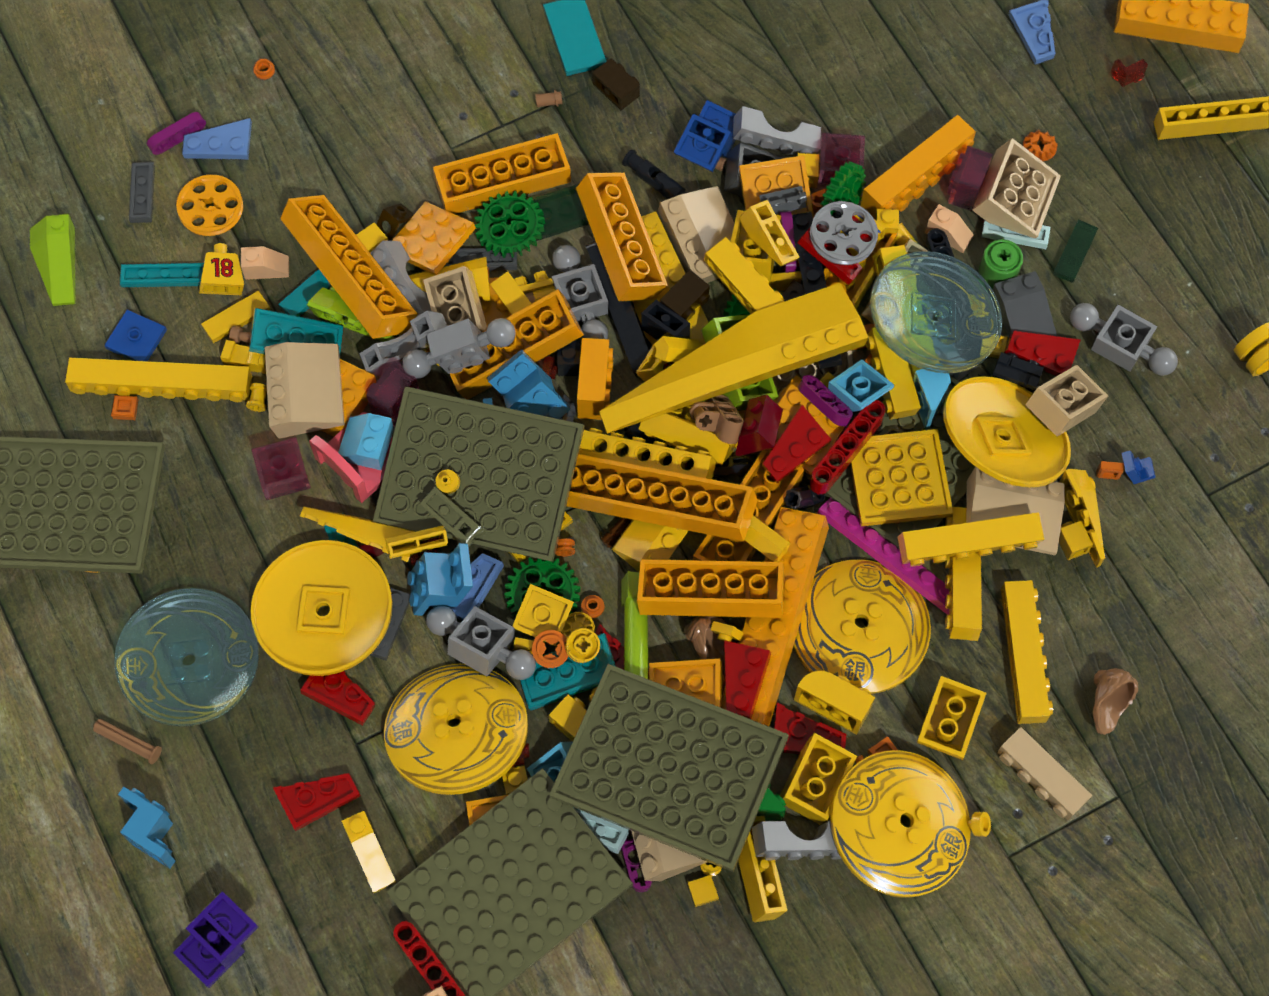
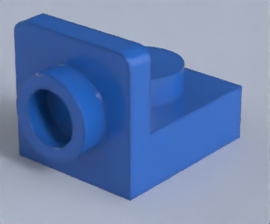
M1131 450L1122 453L1125 472L1133 484L1156 477L1150 457L1140 460L1139 457H1134Z

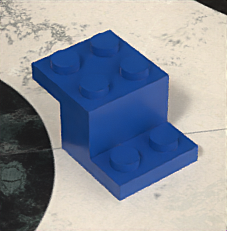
M707 100L699 116L692 114L673 153L713 172L720 157L727 158L728 152L735 142V139H733V123L736 114Z

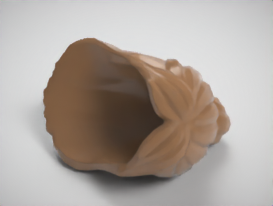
M696 616L692 619L691 623L686 625L684 630L687 640L692 641L694 649L701 660L720 658L722 662V675H725L724 641L717 638L718 635L710 629L713 621L726 624V622L721 617Z
M1123 669L1099 670L1094 675V684L1097 688L1093 719L1097 733L1106 735L1112 732L1121 714L1133 703L1138 693L1137 680L1128 671Z

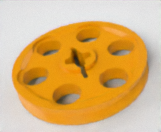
M203 175L191 180L181 189L177 198L176 208L182 224L189 231L201 236H216L227 232L237 224L243 212V200L238 187L231 180L219 175ZM219 185L227 186L224 192L215 191ZM197 186L205 187V190L202 193L194 192V189ZM229 201L237 202V206L234 208L226 207ZM187 202L194 204L190 210H184L182 207ZM206 204H214V206H209L208 208L206 207ZM223 217L226 219L223 225L215 224L217 218ZM197 218L204 219V223L201 226H194L193 221Z

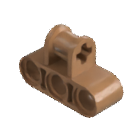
M719 395L710 398L708 402H696L690 407L689 414L695 421L697 428L703 431L714 432L722 442L728 444H736L738 442L744 421L727 396Z

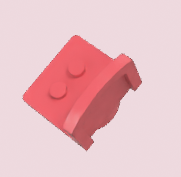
M346 427L328 443L315 435L309 440L314 458L320 464L325 462L341 477L345 484L353 488L355 498L361 503L382 485L393 437L391 438L382 470L350 464L338 453Z

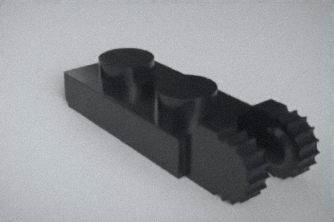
M744 455L743 457L729 456L723 465H715L713 477L724 478L732 474L744 477L752 467L751 460ZM688 461L687 469H692L694 461Z

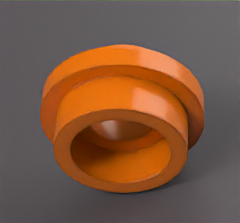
M260 59L254 65V74L259 79H269L275 73L274 64L268 59Z
M590 595L583 599L581 610L591 618H597L604 612V601L599 596ZM595 603L597 604V607L595 609L589 608V604Z

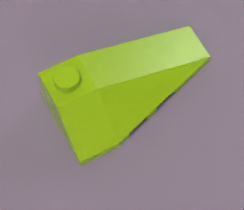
M69 214L46 216L30 228V249L52 305L75 304V226Z
M322 287L308 301L307 306L316 317L333 324L343 325L346 329L372 338L333 287H330V289ZM388 336L376 338L375 340L386 342L395 338Z

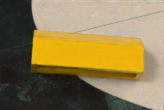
M662 336L654 343L656 348L655 357L667 362H677L699 348L701 344L699 340Z
M754 515L752 516L745 541L771 561L779 562L782 556L787 553L791 543Z
M443 525L386 539V548L390 559L448 544L446 529ZM442 537L440 540L419 544L421 541ZM415 543V546L392 550V548Z

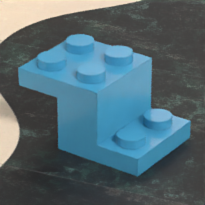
M522 349L487 377L488 382L503 395L506 408L560 419L571 410L570 405L555 392L551 377Z
M459 543L451 554L424 552L421 558L416 561L415 566L409 571L407 576V583L411 586L409 602L410 606H413V615L423 616L429 606L457 607L471 590L473 582L468 544Z
M123 787L118 796L135 812L120 833L131 845L170 869L175 863V859L171 856L172 851L161 841L173 825L172 821L168 818L170 814L158 802L153 800L150 803L139 790L132 788L130 791Z

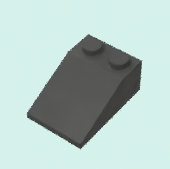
M739 143L727 155L724 191L743 197L739 172L740 165L783 159L784 157Z
M1036 271L994 284L991 298L1009 338L1013 331L1057 336L1045 290Z

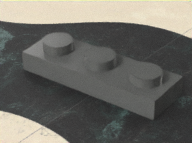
M391 588L393 601L392 616L388 630L378 647L370 654L386 661L410 604V594Z

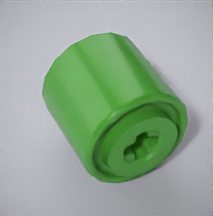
M1003 239L993 241L987 245L978 271L981 282L993 290L995 283L1018 277L1023 263L1021 249L1015 243Z

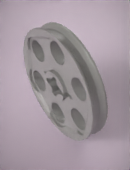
M839 201L825 205L816 213L810 227V238L815 250L826 260L840 265H852L865 260L872 253L878 239V229L874 218L863 207L851 202ZM837 210L842 214V217L834 218L830 212ZM859 215L863 218L864 222L856 223L853 221L852 216ZM823 224L828 228V231L820 232L816 226ZM868 234L872 240L864 242L861 240L860 235ZM832 243L836 250L828 251L825 249L824 244ZM854 248L858 255L850 256L847 254L846 249Z

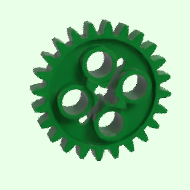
M851 161L849 163L845 162L844 166L841 165L839 171H835V177L830 178L831 183L826 186V193L823 194L825 198L820 205L824 207L829 203L839 201L858 205L859 201L862 200L860 196L866 183L864 181L866 174H864L865 169L862 168L863 166ZM837 210L831 211V212H830L831 216H832Z
M506 191L504 197L498 193L495 200L489 197L490 203L483 202L484 210L478 209V216L474 217L476 223L475 234L477 239H480V245L485 246L487 252L493 249L494 256L501 252L503 258H505L507 253H510L511 257L514 258L515 252L523 256V249L530 252V245L537 246L536 239L542 240L540 232H545L543 225L545 224V219L539 203H534L533 197L526 200L525 193L518 197L517 191H514L512 196H509L508 191ZM518 212H524L521 215H516ZM520 231H525L523 234H517ZM497 234H503L500 237H496Z
M529 557L528 565L521 561V570L513 568L515 576L508 575L510 583L505 584V590L509 592L504 594L505 599L509 600L506 602L507 608H512L511 615L515 616L518 614L530 584L556 595L563 594V598L574 602L571 609L577 610L578 607L575 602L580 601V595L577 593L581 592L580 586H576L579 583L578 577L572 578L574 570L567 571V563L559 566V558L554 563L542 561L541 559H537V562H534L531 557ZM530 577H537L539 579L536 583H529L527 580ZM554 580L562 582L558 587L550 585Z

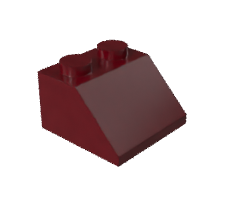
M767 394L748 400L735 455L742 456L774 447L783 409Z

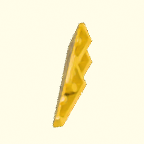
M486 257L445 266L437 274L424 271L408 275L418 288L426 292L424 279L466 266L473 273L479 297H483L484 301H490Z
M305 506L300 514L303 518L316 521L322 526L327 525L337 529L336 532L366 545L379 548L387 554V538L417 532L373 522L370 519ZM415 543L392 548V550L414 546ZM411 554L401 556V560L408 562Z

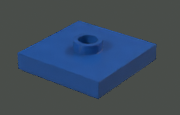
M126 310L104 346L107 350L132 361H148L167 329L159 323Z

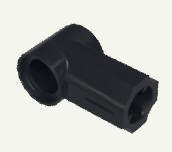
M810 485L786 491L784 501L786 506L791 507L793 510L800 508L805 510L823 502L825 494L814 493Z

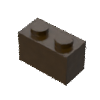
M612 58L592 72L593 85L620 111L640 97L639 81L634 76L631 77L625 71V68L620 63H616Z
M689 270L660 299V302L689 321L695 314V309L699 305L703 306L709 300L710 285L693 271Z

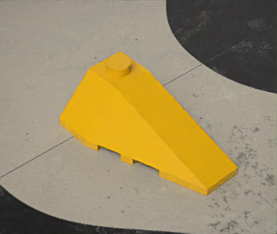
M1067 469L1064 471L1059 482L1064 484V505L1073 523L1082 521L1093 543L1089 555L1097 568L1104 561L1105 554L1095 482L1092 477L1088 476L1086 470Z

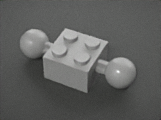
M571 245L558 247L553 253L552 260L555 268L563 273L552 276V282L555 291L559 289L567 299L578 323L583 322L581 329L584 336L580 337L581 341L582 338L608 339L606 325L595 319V317L608 314V300L595 265L592 264L578 268L581 260L578 250Z
M1089 303L1078 304L1072 309L1070 322L1075 329L1079 331L1093 329L1099 333L1092 346V351L1129 372L1140 356L1148 360L1150 369L1157 375L1166 376L1176 369L1178 358L1173 350L1167 347L1154 349L1147 345L1157 328L1156 325L1120 305H1117L1107 322L1099 318L1097 309Z
M469 318L426 334L431 352L426 353L419 349L409 351L403 358V369L412 378L425 377L430 372L432 365L439 364L448 374L459 373L463 368L471 365L477 366L482 364L483 361L490 359L487 345L492 344L499 348L510 345L515 339V327L509 320L498 318L490 322L485 332H481Z
M436 606L429 611L426 618L428 629L438 636L451 634L448 637L449 656L485 676H488L500 661L506 664L508 674L517 680L528 679L535 672L536 661L529 651L520 649L511 652L509 650L514 642V627L476 606L461 623L457 622L455 613L447 606Z

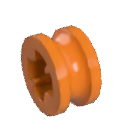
M567 538L558 539L555 555L560 557L574 555L575 549L573 546H575V541Z

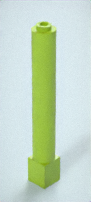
M628 571L621 580V606H624V670L648 679V615L639 614L637 603L639 572Z

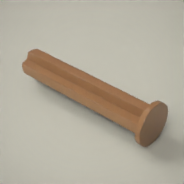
M98 719L94 723V732L148 759L150 764H154L159 758L162 751L160 746L154 747L102 719Z

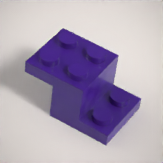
M222 891L186 927V930L191 935L173 954L210 988L245 952L241 945L258 928V925Z

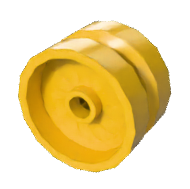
M1269 322L1249 333L1234 348V353L1240 361H1247L1246 368L1252 376L1261 375L1269 370Z

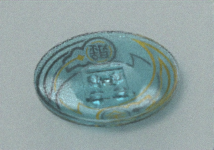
M937 252L905 254L891 261L881 271L873 285L870 307L878 333L893 352L918 368L935 373L963 372L976 367L987 359L999 341L1002 330V314L997 297L986 280L976 270L961 260ZM928 314H934L938 321L931 320Z
M196 588L179 589L164 593L148 601L128 620L116 645L115 673L120 689L126 699L145 717L170 726H194L222 716L244 697L256 675L259 662V645L251 621L235 602L210 590ZM187 655L195 656V661L191 665H184L183 659Z

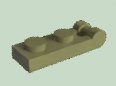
M434 487L420 503L424 509L463 544H468V548L473 543L472 540L477 534L480 535L484 531L479 524L437 487ZM465 524L470 527L466 534L460 531Z

